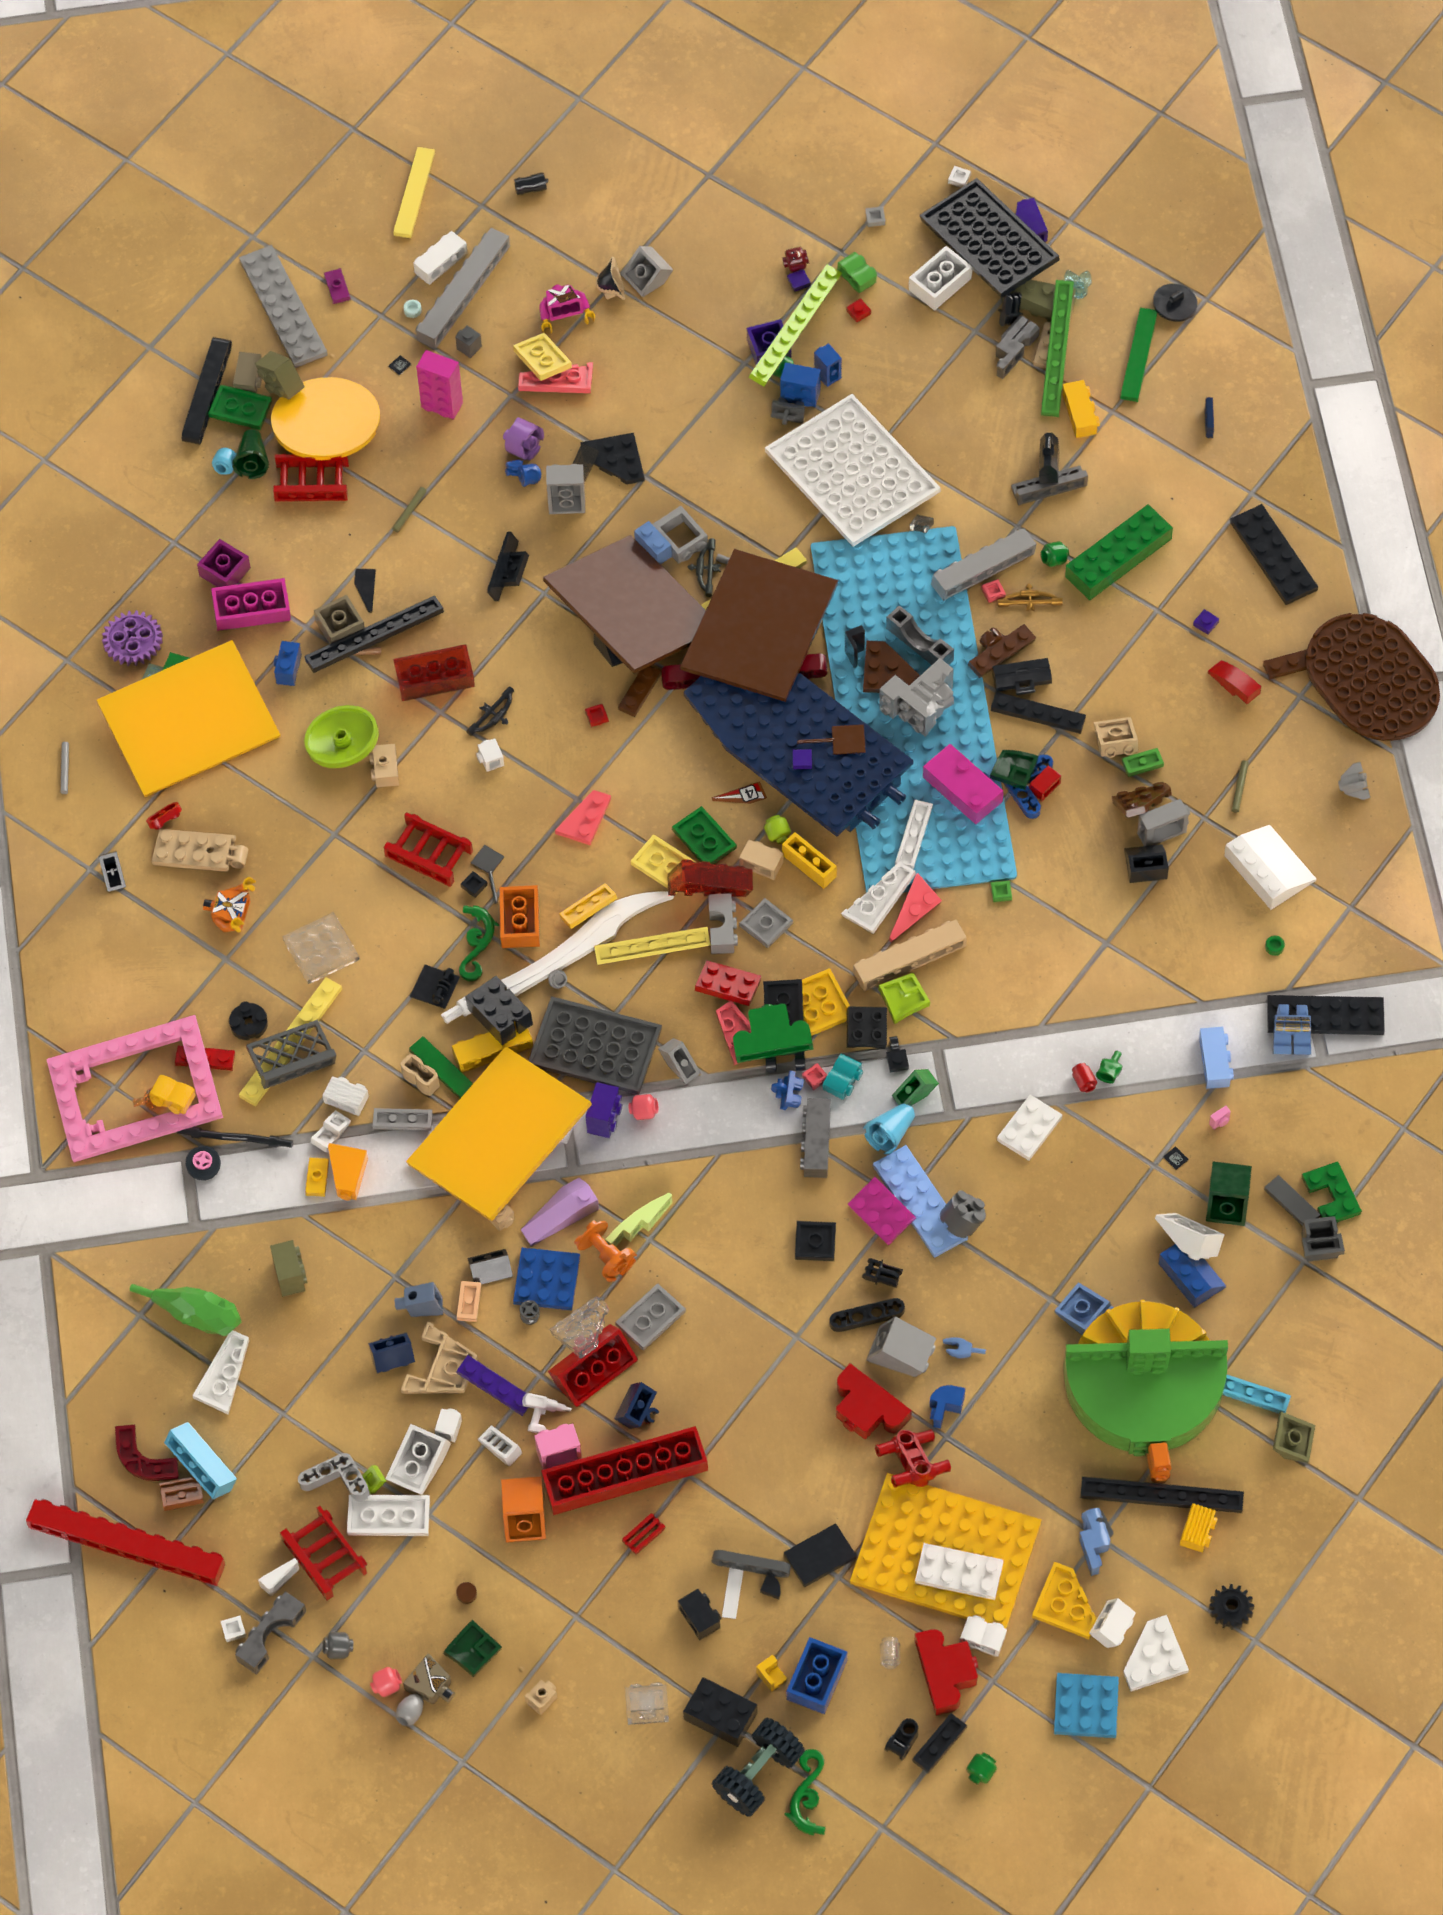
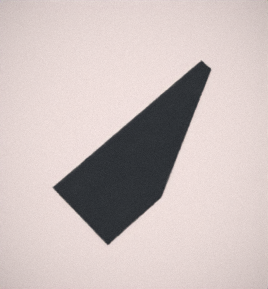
M356 569L354 584L368 612H372L376 569Z

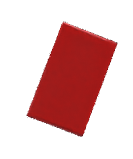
M1048 765L1029 784V788L1035 797L1043 801L1060 785L1062 775Z

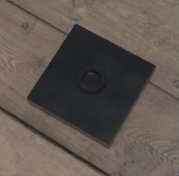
M797 1221L795 1260L834 1261L836 1222Z

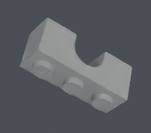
M731 894L709 895L710 920H719L724 923L719 928H710L711 954L734 953V946H738L737 934H733V929H737V919L732 915V912H736V901H732Z

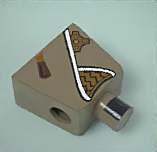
M430 1654L424 1657L403 1682L404 1689L407 1692L419 1694L423 1700L434 1704L440 1697L449 1703L455 1696V1692L448 1688L451 1684L449 1674Z

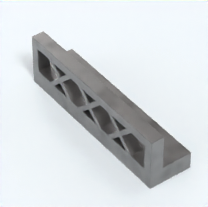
M1076 466L1059 471L1058 483L1040 484V479L1037 477L1012 484L1011 489L1018 505L1085 487L1088 484V474L1086 470L1082 471L1081 466Z

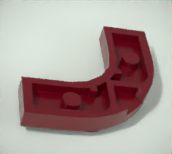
M135 1424L115 1426L118 1457L129 1473L147 1481L179 1479L177 1457L149 1459L138 1451Z

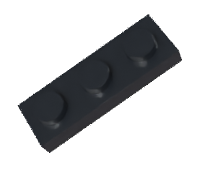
M950 1713L913 1757L912 1762L929 1774L967 1729V1725Z

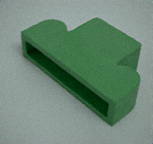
M766 1004L761 1008L750 1009L748 1015L751 1033L741 1030L733 1037L737 1063L814 1050L809 1024L803 1020H798L790 1026L786 1004Z

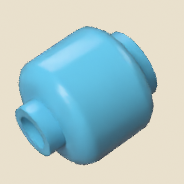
M220 448L212 459L214 470L223 475L233 472V459L236 453L229 448Z

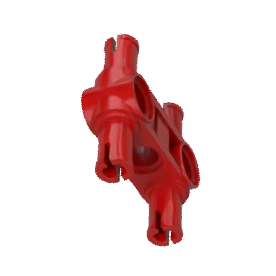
M932 1429L919 1433L901 1430L891 1441L875 1445V1452L878 1457L895 1453L906 1471L891 1476L894 1488L905 1484L924 1487L935 1476L951 1472V1464L948 1459L932 1464L921 1447L922 1444L935 1441Z

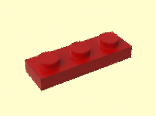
M177 1046L175 1066L189 1067L184 1046ZM205 1048L210 1069L233 1071L235 1050Z

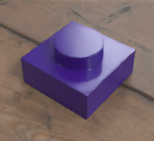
M1204 609L1193 621V626L1209 635L1219 623V618Z

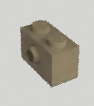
M239 352L233 381L234 388L257 393V389L261 387L262 378L257 373L258 369L255 363L262 358L261 354Z

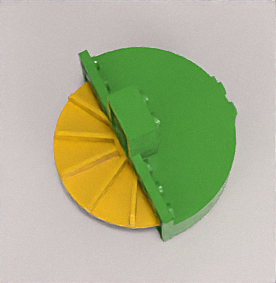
M1140 1300V1302L1126 1303L1112 1309H1107L1105 1313L1089 1325L1078 1344L1066 1345L1063 1369L1068 1400L1077 1418L1094 1436L1108 1445L1128 1451V1454L1144 1456L1148 1453L1149 1445L1166 1442L1168 1450L1180 1447L1199 1435L1211 1422L1219 1408L1227 1377L1228 1340L1210 1341L1206 1331L1191 1317L1180 1311L1178 1307L1173 1308L1161 1303Z

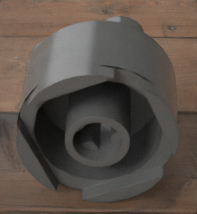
M960 1190L941 1210L940 1219L942 1223L945 1222L948 1225L947 1230L960 1238H966L969 1235L971 1236L986 1218L985 1204L981 1199L974 1198Z

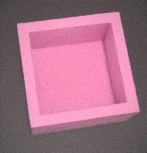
M573 1423L569 1425L562 1424L556 1429L550 1431L543 1430L534 1435L536 1451L543 1470L582 1459L580 1442Z

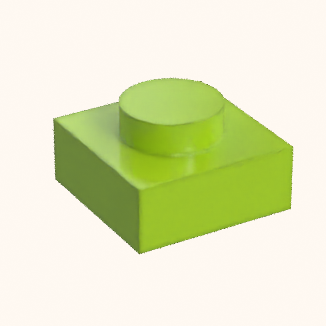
M371 1465L362 1475L367 1483L370 1494H375L386 1482L377 1465Z

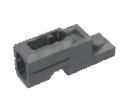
M1019 316L1001 336V342L996 346V357L1000 359L996 365L997 376L1001 379L1024 356V346H1030L1039 336L1040 328L1023 316Z

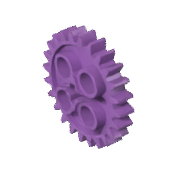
M136 610L134 615H131V612L128 611L126 616L121 613V618L114 616L115 622L108 621L110 627H104L105 632L102 633L104 650L108 653V657L113 656L114 662L119 659L120 665L126 661L127 666H130L131 662H134V665L137 666L138 661L144 664L145 658L151 661L150 655L156 656V650H160V644H163V634L160 625L157 624L156 619L152 620L151 615L146 617L145 612L138 615Z

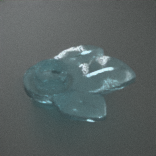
M1067 270L1064 281H1074L1076 298L1081 299L1087 295L1092 278L1088 271L1078 276Z

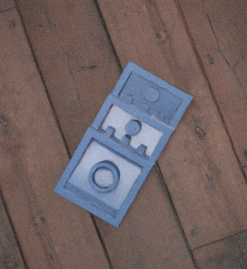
M1078 1282L1054 1312L1073 1329L1083 1335L1095 1319L1105 1313L1107 1309L1114 1307L1110 1305V1301Z

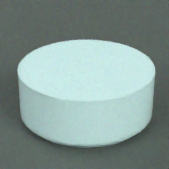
M408 300L403 306L404 314L409 318H416L422 312L421 304L417 300Z

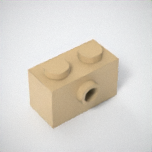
M395 744L376 745L373 753H370V764H374V769L371 770L372 781L376 780L377 788L398 786Z

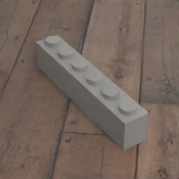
M1025 528L1019 531L1015 530L1009 536L996 540L994 544L984 546L974 554H968L959 562L955 561L949 567L937 570L933 574L931 585L944 601L1033 555L1037 544Z

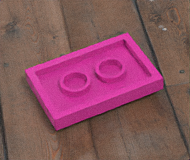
M876 1177L848 1203L888 1246L916 1219Z

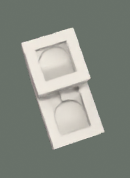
M335 1110L324 1121L323 1127L311 1138V1143L327 1152L329 1150L328 1144L336 1143L351 1123V1120Z

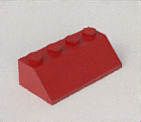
M609 1324L548 1370V1373L561 1392L575 1407H578L638 1361V1358L621 1330Z

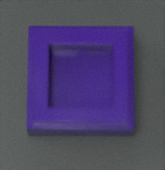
M804 269L787 275V279L794 292L811 286V282Z
M812 749L793 750V769H812Z

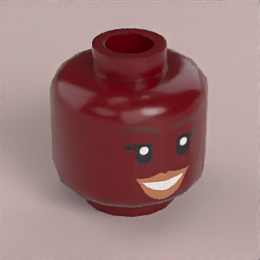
M802 247L788 249L785 251V257H782L784 267H788L790 272L806 269L809 263L806 249L803 250Z

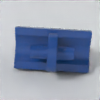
M790 1070L788 1076H785L784 1079L779 1078L777 1083L771 1085V1091L776 1093V1098H781L780 1109L786 1110L788 1107L798 1108L801 1105L802 1097L793 1094V1090L801 1091L804 1079L795 1077V1071Z

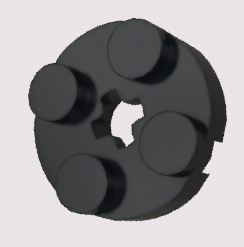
M242 1002L231 1012L229 1017L232 1033L242 1040H250L249 1038L254 1037L259 1038L268 1027L267 1013L261 1006L255 1003ZM251 1018L253 1023L246 1025L245 1019Z

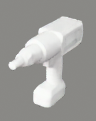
M527 1393L522 1399L523 1406L534 1408L533 1416L528 1426V1431L533 1433L546 1430L544 1425L538 1424L541 1414L545 1415L546 1410L553 1412L555 1410H572V1408L566 1407L562 1403H557L556 1400L536 1394Z

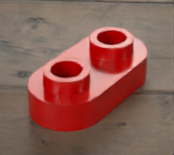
M173 802L150 816L146 822L150 829L158 830L168 820L179 817L182 808L178 802Z

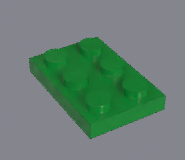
M221 384L208 414L210 418L261 430L271 406L272 397Z
M702 806L672 826V831L706 869L737 849V844Z

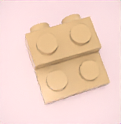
M1131 717L1094 722V730L1098 739L1101 757L1113 758L1118 754L1132 755L1134 752H1138V738Z

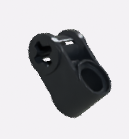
M911 1718L903 1720L888 1740L884 1750L887 1752L890 1750L903 1761L918 1737L917 1722ZM912 1727L915 1731L907 1734L904 1732V1729Z

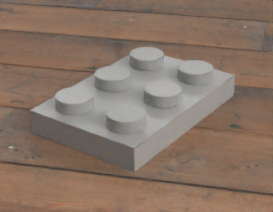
M657 1283L615 1322V1325L644 1351L686 1312V1309Z

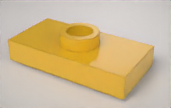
M309 1157L306 1196L325 1197L329 1158Z

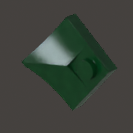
M1002 750L990 773V779L1026 790L1039 756L1022 751Z
M471 1620L447 1646L443 1654L474 1677L502 1649V1646L474 1620Z

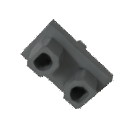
M785 398L773 400L771 417L782 419V424L787 425L788 421L803 424L805 413L803 402L797 401L791 404Z

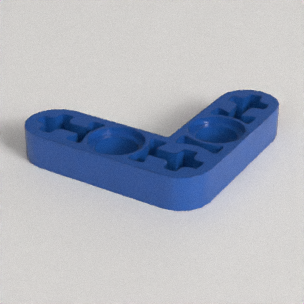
M1039 756L1034 774L1031 776L1029 783L1047 767L1042 765V762L1048 763L1053 768L1051 756ZM1004 783L1006 789L1026 817L1034 819L1040 815L1041 805L1028 785L1026 790ZM1024 791L1028 796L1026 798H1019L1017 794ZM1029 801H1030V806H1031L1032 808H1036L1035 811L1029 810V804H1028Z

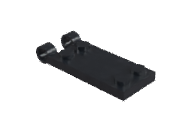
M802 979L763 981L764 1005L786 1004L790 1026L798 1020L804 1021ZM805 1051L786 1054L795 1055L796 1071L806 1070ZM776 1056L766 1058L767 1073L777 1072Z

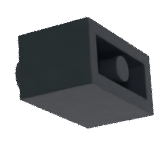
M696 1589L678 1600V1609L698 1639L701 1640L720 1629L721 1616L716 1609L712 1610L709 1604L711 1602L706 1593L702 1594L699 1589Z

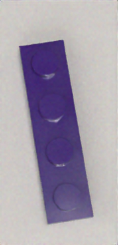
M469 1355L466 1356L457 1369V1374L521 1416L529 1408L523 1406L522 1403L524 1395L527 1394L526 1392Z

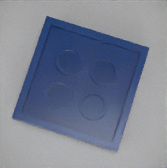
M522 1247L513 1303L521 1305L524 1301L533 1300L539 1307L572 1311L580 1253Z

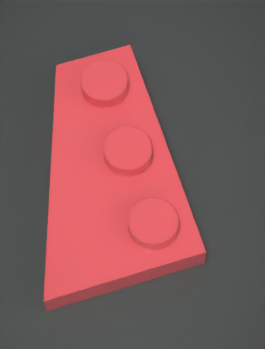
M593 790L555 830V834L591 845L611 801V795Z

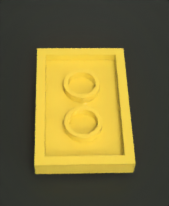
M545 333L513 345V351L540 381L572 368V362Z
M654 834L631 860L632 866L667 889L672 890L675 894L679 892L699 868V863Z

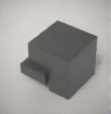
M1335 1216L1304 1220L1301 1242L1307 1262L1338 1258L1339 1255H1344L1345 1249L1341 1233L1337 1234L1338 1228Z

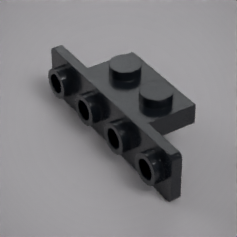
M511 531L506 533L487 589V593L494 601H499L504 587L520 585L529 558V554L526 551L516 552L519 541Z

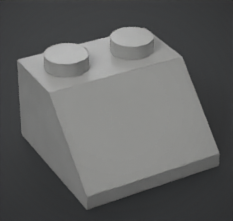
M639 246L620 274L644 297L663 285L673 272V269L652 247Z

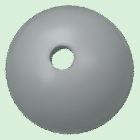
M411 1694L399 1703L395 1716L400 1724L410 1726L419 1719L423 1710L422 1697L419 1694Z

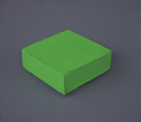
M1010 881L991 882L993 902L1012 900Z

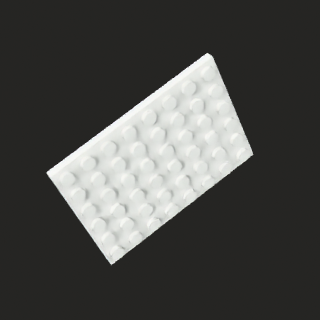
M853 394L765 447V452L852 547L941 492L940 486Z

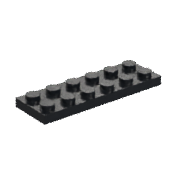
M1263 504L1230 518L1231 525L1285 605L1318 590V585Z
M1267 995L1268 1033H1274V1015H1277L1279 1004L1289 1005V1015H1296V1005H1307L1308 1016H1311V1034L1384 1035L1385 1033L1384 997Z

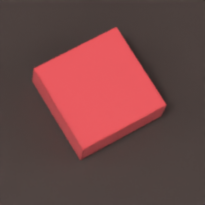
M999 579L981 585L988 603L1006 596Z
M818 1063L802 1073V1077L813 1090L821 1086L827 1076Z

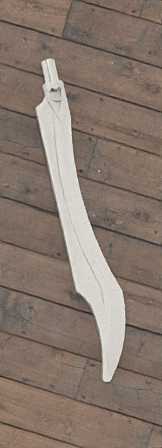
M669 890L641 893L610 903L596 912L586 924L556 949L501 981L515 996L520 995L547 979L553 970H562L594 951L595 945L606 944L616 938L618 930L625 922L652 906L672 900L674 892ZM463 997L458 1000L456 1006L441 1014L445 1023L448 1024L461 1015L466 1017L471 1014L467 1008L466 998Z

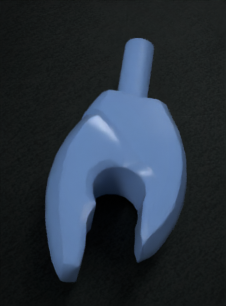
M951 1337L943 1339L944 1344L958 1346L956 1350H946L950 1356L955 1358H967L971 1356V1353H986V1349L972 1348L973 1344L962 1338Z

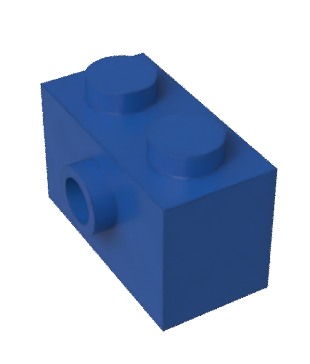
M281 641L279 654L274 659L276 684L295 686L302 656L300 643Z

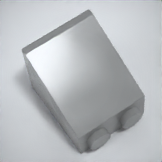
M895 1316L879 1326L866 1361L916 1377L926 1372L929 1366L928 1358L935 1350L934 1343L936 1338Z

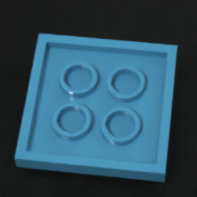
M1057 1673L1054 1734L1116 1738L1119 1677Z

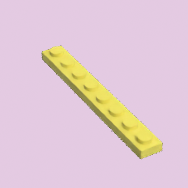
M325 977L287 1030L315 1020L319 1022L341 992L342 986ZM313 1028L307 1029L305 1034L309 1035ZM293 1034L289 1036L288 1040L298 1044L301 1037ZM278 1041L273 1048L281 1050L283 1043ZM286 1044L283 1051L293 1055L296 1048ZM270 1051L266 1058L276 1061L278 1054ZM281 1055L278 1063L287 1065L290 1059ZM263 1062L261 1068L263 1072L272 1070L273 1065ZM257 1070L239 1093L241 1099L255 1107L269 1089L263 1088Z

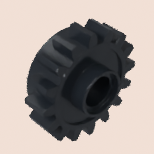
M1230 1584L1229 1589H1226L1223 1585L1221 1592L1216 1589L1215 1596H1211L1209 1610H1212L1210 1616L1211 1618L1215 1617V1623L1222 1624V1628L1227 1626L1233 1630L1234 1627L1238 1626L1240 1629L1242 1628V1623L1248 1624L1249 1618L1253 1616L1254 1604L1251 1603L1253 1597H1247L1248 1590L1241 1592V1586L1233 1589V1585ZM1234 1605L1236 1609L1230 1610L1227 1606Z

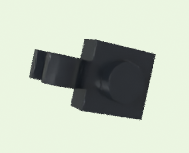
M897 1036L889 1037L891 1051L886 1052L890 1073L908 1070L909 1063L906 1050L899 1049Z

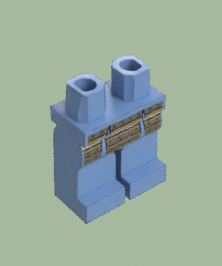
M1278 1005L1277 1015H1274L1272 1054L1290 1055L1292 1052V1055H1311V1016H1308L1307 1005H1296V1015H1289V1005ZM1291 1036H1293V1047L1291 1046Z

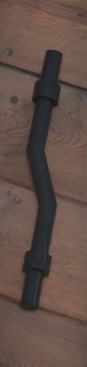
M194 1126L177 1131V1134L189 1135L197 1139L203 1137L217 1140L247 1141L268 1144L269 1147L275 1148L278 1146L292 1148L294 1143L293 1140L281 1139L279 1136L270 1135V1137L252 1134L223 1133L202 1130L201 1127Z

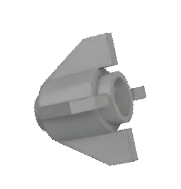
M1361 762L1353 763L1341 775V780L1338 781L1341 792L1344 791L1346 795L1364 800L1370 798L1368 788H1366L1367 774L1363 772Z

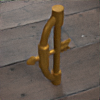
M1030 583L1025 587L1028 590H1021L1020 592L1009 594L1003 599H998V607L1026 605L1027 611H1035L1034 604L1063 605V598H1057L1051 593L1031 590L1033 586ZM1044 596L1051 599L1032 600V597ZM1015 597H1021V598H1022V597H1023V598H1027V597H1028V600H1010V601H1009V599H1012V598H1015Z

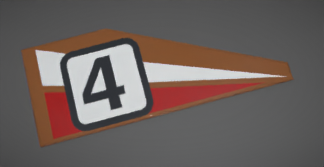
M759 781L712 797V800L751 804L766 799L767 796Z

